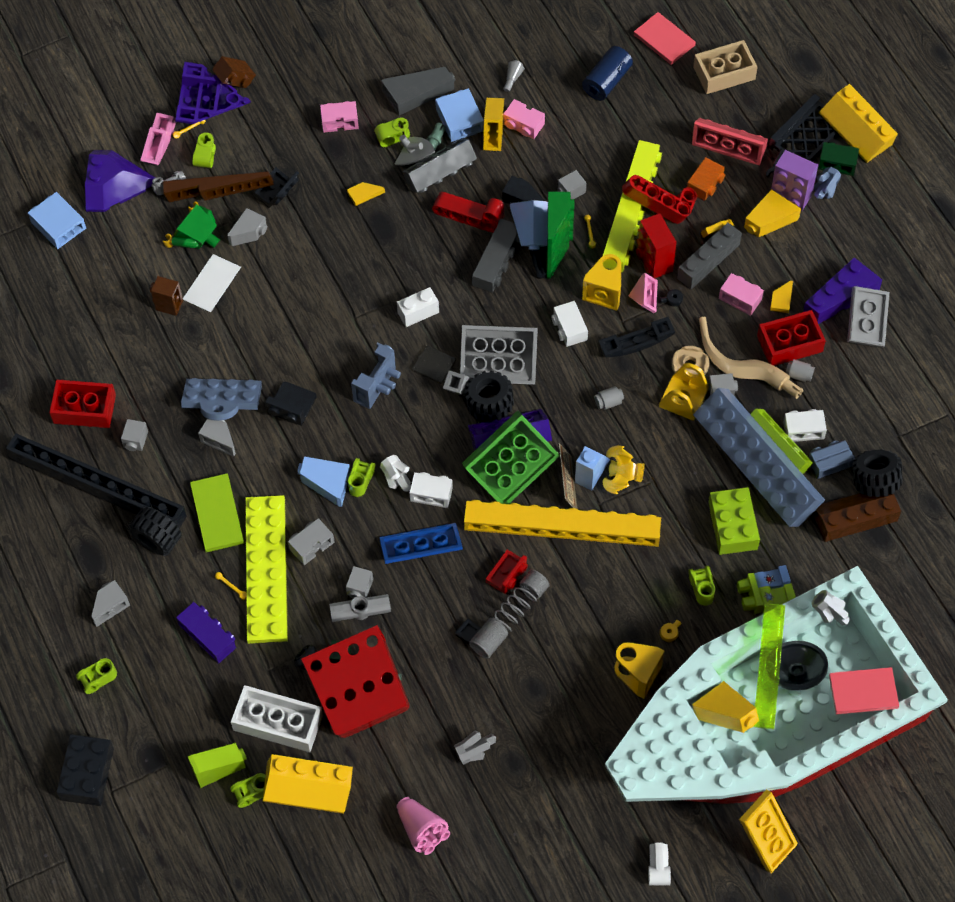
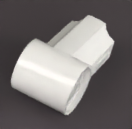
M650 844L649 885H670L671 871L670 866H668V844Z

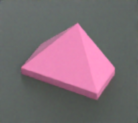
M646 273L642 274L628 296L642 307L655 313L658 280Z

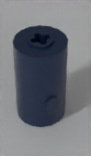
M611 46L582 81L584 91L595 100H604L633 65L632 57L623 48Z

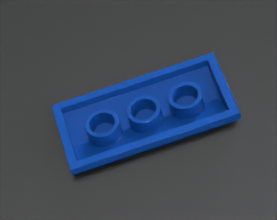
M456 523L379 537L385 564L463 549Z

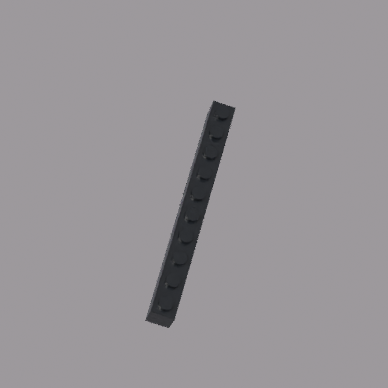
M15 433L6 447L11 460L134 514H138L142 507H150L170 518L179 529L187 517L184 506L17 433Z

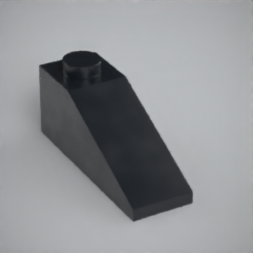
M511 176L502 191V202L509 205L511 203L531 200L545 201L529 182L520 177Z

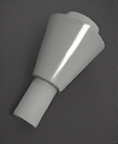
M517 60L508 62L507 81L503 89L505 92H510L513 83H515L525 69L523 64Z

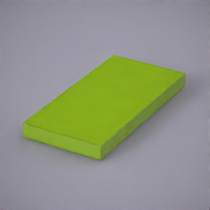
M228 473L190 482L205 551L211 552L244 544Z

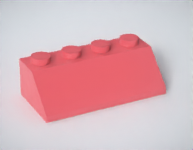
M699 118L695 121L692 145L760 166L766 151L767 138L748 133L744 130L731 128L727 125L718 124L708 119Z

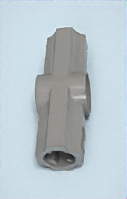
M388 594L368 598L357 596L350 601L329 604L332 622L353 618L364 620L371 615L391 612ZM358 606L365 607L363 610L356 609Z

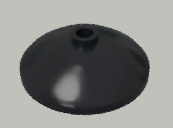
M789 641L780 644L770 652L766 660V671L769 678L779 687L788 690H806L818 685L825 678L828 672V659L823 650L815 644L806 641Z

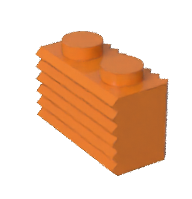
M705 157L688 181L687 187L695 190L697 197L705 201L708 196H713L717 183L721 184L723 182L725 167Z

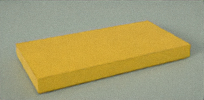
M767 789L739 819L764 868L770 873L779 866L798 844L772 792Z

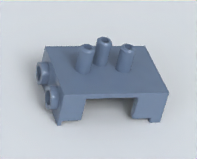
M378 342L377 349L374 352L375 355H378V363L370 376L361 373L358 379H354L351 383L353 402L368 409H371L381 392L388 395L391 389L393 390L396 387V383L389 380L390 377L398 379L401 375V372L395 370L394 350L390 346L382 345Z

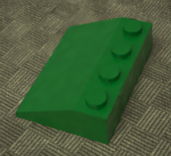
M548 192L547 279H551L569 249V241H573L574 199H571V192Z

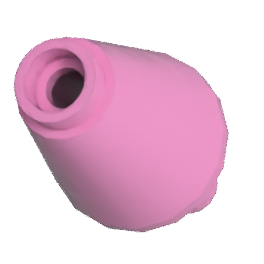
M405 797L398 802V814L415 851L428 855L434 851L435 846L450 836L447 822L417 801Z

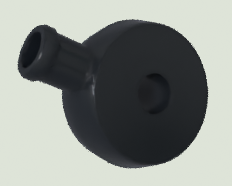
M676 289L670 290L666 297H660V302H667L670 306L677 307L683 302V294Z

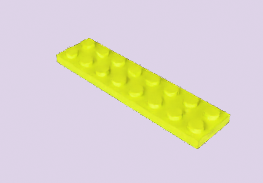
M285 496L246 498L248 644L288 641Z

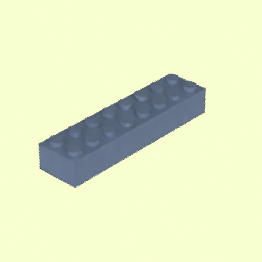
M717 388L693 414L789 527H799L825 501L729 389Z

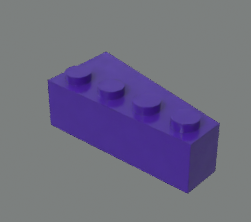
M854 257L805 302L803 312L812 310L818 324L836 315L837 312L850 307L852 287L857 286L880 290L882 279Z

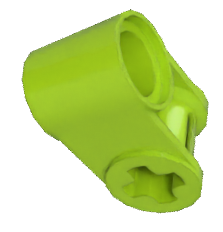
M397 118L390 122L382 123L374 129L382 147H389L392 144L401 142L399 138L403 135L402 132H404L407 138L410 137L409 124L405 118Z
M210 133L199 135L193 154V166L212 168L216 146L214 138Z
M359 458L355 459L348 478L349 492L352 496L360 497L365 494L374 474L375 463L369 464L360 461Z
M707 565L703 569H689V579L697 602L704 606L710 605L714 600L715 594L710 567ZM701 592H708L710 594L704 595Z
M103 658L79 671L76 678L83 684L84 692L91 694L113 681L117 676V670L110 659ZM105 668H110L107 673H102Z
M256 774L231 786L230 790L235 794L239 808L249 806L263 798L264 788L259 789L257 785L260 782H265V774Z

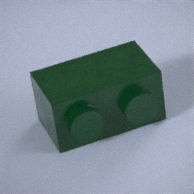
M824 142L818 170L824 171L825 168L832 167L837 169L840 174L854 176L859 148Z

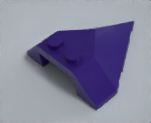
M184 62L175 122L195 124L251 103L248 98L239 95L232 86L223 84L217 75L207 71L204 65Z
M93 150L89 154L85 181L86 211L105 212L117 203L121 204L144 193L147 188L152 186V180L155 177L112 150Z

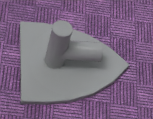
M402 135L399 140L404 147L395 165L417 163L435 153L434 147L424 138H407L405 135Z

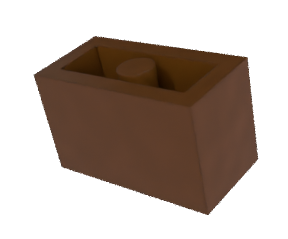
M224 56L219 59L212 69L223 84L247 88L256 76L246 61Z
M157 276L156 281L152 282L150 287L155 309L177 316L183 303L179 282Z

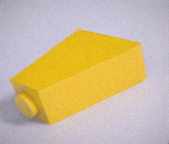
M504 98L486 99L483 150L501 151Z
M771 189L746 217L744 228L750 234L761 237L797 221L801 208Z
M725 681L692 704L698 720L742 733L752 728L759 721L756 707Z

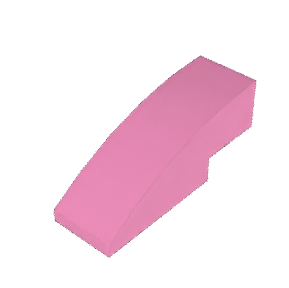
M156 113L153 127L149 129L141 162L159 165L176 125L174 116Z

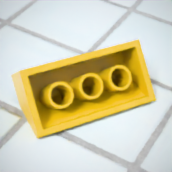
M850 84L837 92L819 112L850 146L859 148L858 154L866 163L893 145L898 135Z
M272 754L267 762L263 802L344 814L351 788L353 767Z

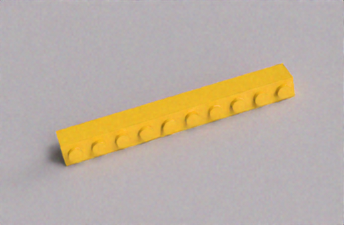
M480 500L466 501L464 530L656 547H659L661 517L655 515L640 516L635 513L618 514L614 511L607 513L596 510L581 511L576 508L559 509L555 506L549 508L538 505L522 506L517 503L501 504L496 501L491 503Z

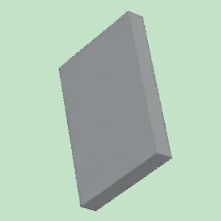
M857 286L852 287L847 342L885 347L890 292Z

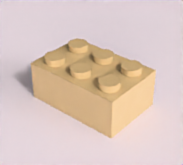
M744 40L695 54L693 68L706 94L756 80L757 65Z

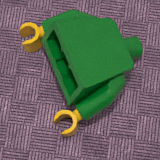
M196 201L193 202L194 208L188 207L190 213L176 229L175 237H172L171 234L165 235L168 240L162 241L165 247L179 246L200 249L206 242L215 248L220 239L212 234L217 227L212 211L199 206Z

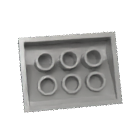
M462 325L460 374L475 378L474 375L477 373L480 375L483 371H486V373L494 371V373L500 372L502 376L506 375L511 384L535 385L538 328Z

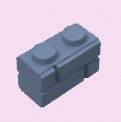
M845 440L841 442L833 441L825 448L816 447L809 454V459L813 462L811 468L817 479L852 467L853 460L855 459Z

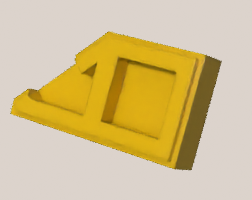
M362 182L347 189V193L354 205L357 206L385 193V189L381 186Z
M728 219L706 227L701 232L703 238L717 233L727 223L733 226L732 220Z
M789 281L773 291L770 311L789 313L793 281Z

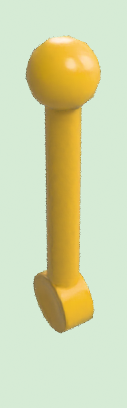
M203 120L198 123L192 124L180 130L179 132L174 131L172 133V136L174 138H179L180 134L194 128L199 124H204L206 121Z
M585 215L584 220L587 222L590 239L589 247L593 249L596 247V242L593 241L590 224L591 216Z
M215 573L216 579L223 581L237 592L242 600L247 599L245 591H240L222 576V573Z

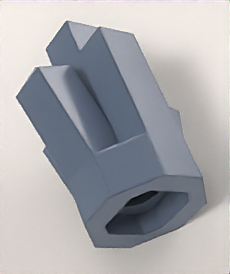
M827 167L820 175L816 176L818 182L814 185V190L816 191L814 195L817 200L823 199L824 196L827 199L833 198L836 186L841 178V174L837 169Z

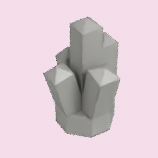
M827 590L820 591L811 602L812 607L820 614L824 623H831L833 619L837 620L841 625L849 623V613L844 610L846 602L831 595Z
M474 731L464 740L455 744L454 747L462 764L483 760L484 751L490 749V745L496 743V736L489 734L481 738L480 732Z

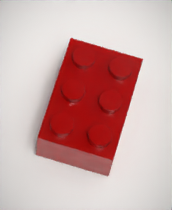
M661 213L640 220L636 253L638 258L643 260L646 272L650 273L653 278L673 272L676 240Z
M812 310L759 324L757 334L768 363L774 366L793 361V359L796 360L821 353L826 342Z
M56 380L50 408L53 423L110 428L116 398L113 384Z

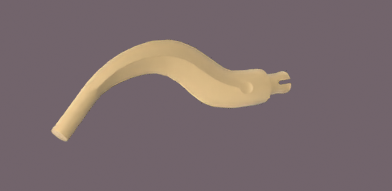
M706 317L699 318L705 351L711 361L725 374L733 373V377L740 379L763 380L778 391L785 390L795 399L802 394L803 389L790 381V376L774 365L761 360L740 361L724 356L717 350L709 338Z

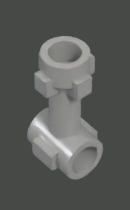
M176 171L172 177L165 180L162 177L154 178L152 180L153 191L157 195H163V181L186 179L183 171Z

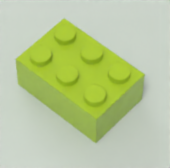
M749 487L710 492L708 503L719 555L758 550L760 537Z

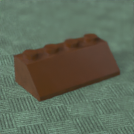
M859 493L823 503L813 514L823 539L827 542L897 522L901 509L894 494L889 493L888 496L881 495L880 497Z

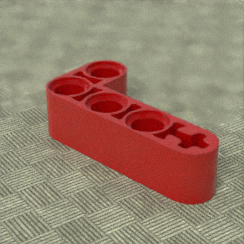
M639 175L631 176L622 186L624 195L657 214L661 213L664 218L676 224L683 222L690 215L697 198L695 190L690 187L684 188L677 196H674Z
M440 192L432 207L433 212L439 216L494 233L500 219L504 218V204L495 198H491L486 206L446 192Z

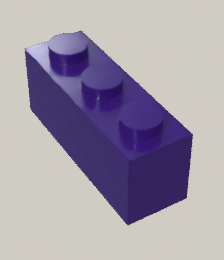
M193 602L176 617L178 624L219 664L236 649L235 637L229 631L225 632L221 628V623L216 618L211 619L205 607L202 605L198 606Z

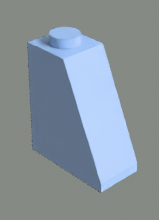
M531 200L511 203L510 209L521 246H527L529 250H540V247L547 246L548 202Z
M585 446L576 461L575 483L592 491L610 459Z
M304 457L303 463H299L298 466L301 482L335 505L342 507L350 476L349 464Z

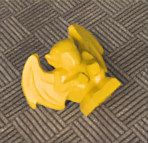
M620 445L612 446L606 453L608 458L614 457L617 461L611 460L609 465V476H615L613 480L603 479L605 490L612 494H618L617 491L627 488L629 486L628 481L642 482L645 464L633 463L631 461L633 456L623 449L624 446Z

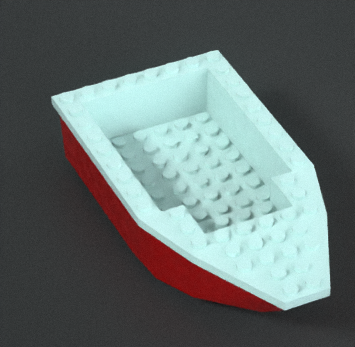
M856 566L700 646L657 690L606 761L605 767L626 802L665 800L719 804L755 802L766 789L772 792L774 797L797 789L926 721L932 711L947 703L948 699L860 568ZM827 590L831 595L846 602L844 610L849 613L848 617L850 618L847 625H841L835 619L831 623H824L820 614L812 607L811 603L820 591ZM785 642H810L821 648L826 654L828 672L825 678L812 688L806 690L784 689L776 685L767 674L766 660L768 655L775 647ZM892 667L899 701L898 709L836 714L829 678L830 673ZM725 681L756 707L759 721L752 728L742 733L698 720L692 704Z

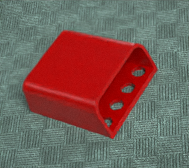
M378 625L301 659L334 733L341 738L354 735L409 709L410 705L386 644L385 637ZM376 636L378 639L377 645L369 647L367 645L368 637ZM352 644L359 646V652L355 655L348 653V648ZM338 652L341 656L340 661L335 664L331 663L330 655ZM320 661L322 668L320 670H313L311 668L312 662Z

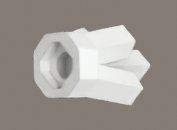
M396 455L389 456L383 460L380 468L385 474L389 487L396 489L400 485L403 491H410L411 482L405 474L409 471L410 467L401 462Z

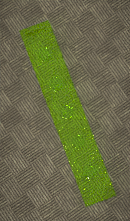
M769 603L764 605L755 702L759 721L753 726L754 728H775L785 605Z

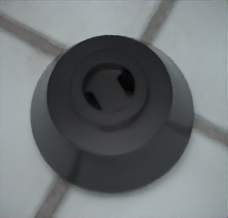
M306 645L299 651L294 659L296 667L307 671L301 659L317 652L314 645ZM320 661L312 662L311 668L313 670L316 669Z

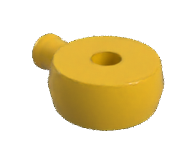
M676 620L673 624H664L660 629L661 638L666 642L676 640L679 634L678 627L681 625V622Z

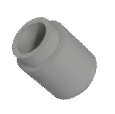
M793 359V362L788 363L786 373H789L790 378L811 382L815 367Z
M614 386L598 392L597 395H594V399L599 410H606L622 404L624 395L621 389Z

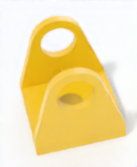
M606 254L585 275L582 300L617 311L620 305L621 260L616 255ZM607 259H612L616 261L617 267L613 270H608L604 268L603 262Z
M684 363L673 374L659 403V407L694 421L695 417L693 414L700 408L709 390L701 368L691 363ZM686 368L695 370L698 375L690 373Z
M623 643L616 650L615 674L637 696L644 699L662 667L664 650L654 646ZM624 648H631L635 651L636 657H621L620 652ZM621 664L630 675L622 674L619 671V665Z

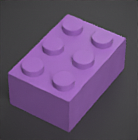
M785 150L775 165L771 189L800 207L801 211H803L813 193L818 164Z

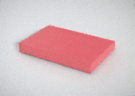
M659 12L634 31L635 37L670 65L675 63L696 44L692 38Z
M892 667L829 674L836 714L899 708Z

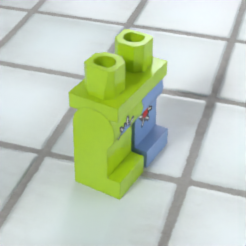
M786 565L779 566L778 569L750 573L747 575V579L737 582L738 593L749 592L750 596L742 598L744 611L754 610L755 614L767 612L796 598Z

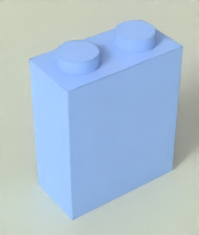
M469 88L436 99V110L443 125L446 126V132L451 142L484 132V120Z
M57 192L48 196L42 203L34 206L28 212L31 223L57 249L86 229L84 219Z

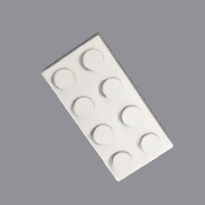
M244 685L231 724L233 731L311 752L323 718V712L320 706Z

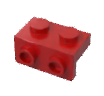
M507 549L489 573L485 582L506 594L509 589L512 590L516 585L519 574L523 575L528 567L527 557L525 555L519 557Z

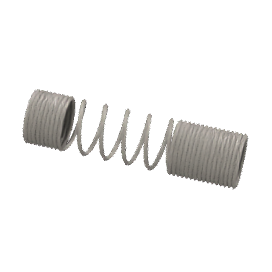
M529 570L520 581L521 588H514V595L507 596L508 603H502V610H496L494 613L495 618H489L471 641H469L471 648L477 654L487 659L490 658L508 636L507 631L512 632L506 623L497 618V612L504 613L512 623L518 624V621L512 615L503 610L502 606L504 604L510 605L513 611L519 616L524 617V613L519 608L510 604L509 597H515L522 606L531 609L526 601L516 596V589L522 590L534 602H537V599L547 590L549 582L541 573L536 570Z

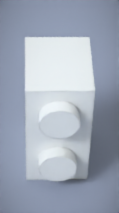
M429 287L397 301L398 314L405 327H408L439 313V301Z
M575 301L554 307V314L551 316L554 326H558L559 338L565 342L566 347L587 341L588 330Z
M811 409L805 412L790 411L785 413L783 421L784 430L794 442L825 439L827 429L823 410Z
M425 472L414 473L410 489V501L448 508L453 489L452 479L446 476H432Z

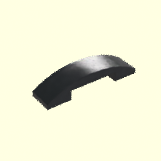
M665 317L651 322L650 327L617 337L615 334L598 340L605 357H618L654 346L674 335L675 330L669 317Z

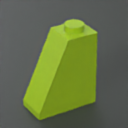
M236 743L190 755L188 759L199 786L202 788L246 768L244 760L247 757L243 749H238Z

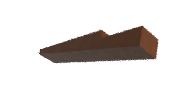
M268 171L163 181V190L169 203L201 195L204 201L271 186L274 185V181Z

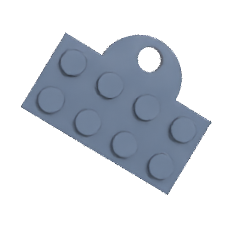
M186 379L181 405L182 408H200L202 415L210 420H226L236 415L239 409L258 410L262 382L235 379Z

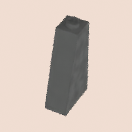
M446 67L381 80L382 92L400 116L454 90L455 77Z

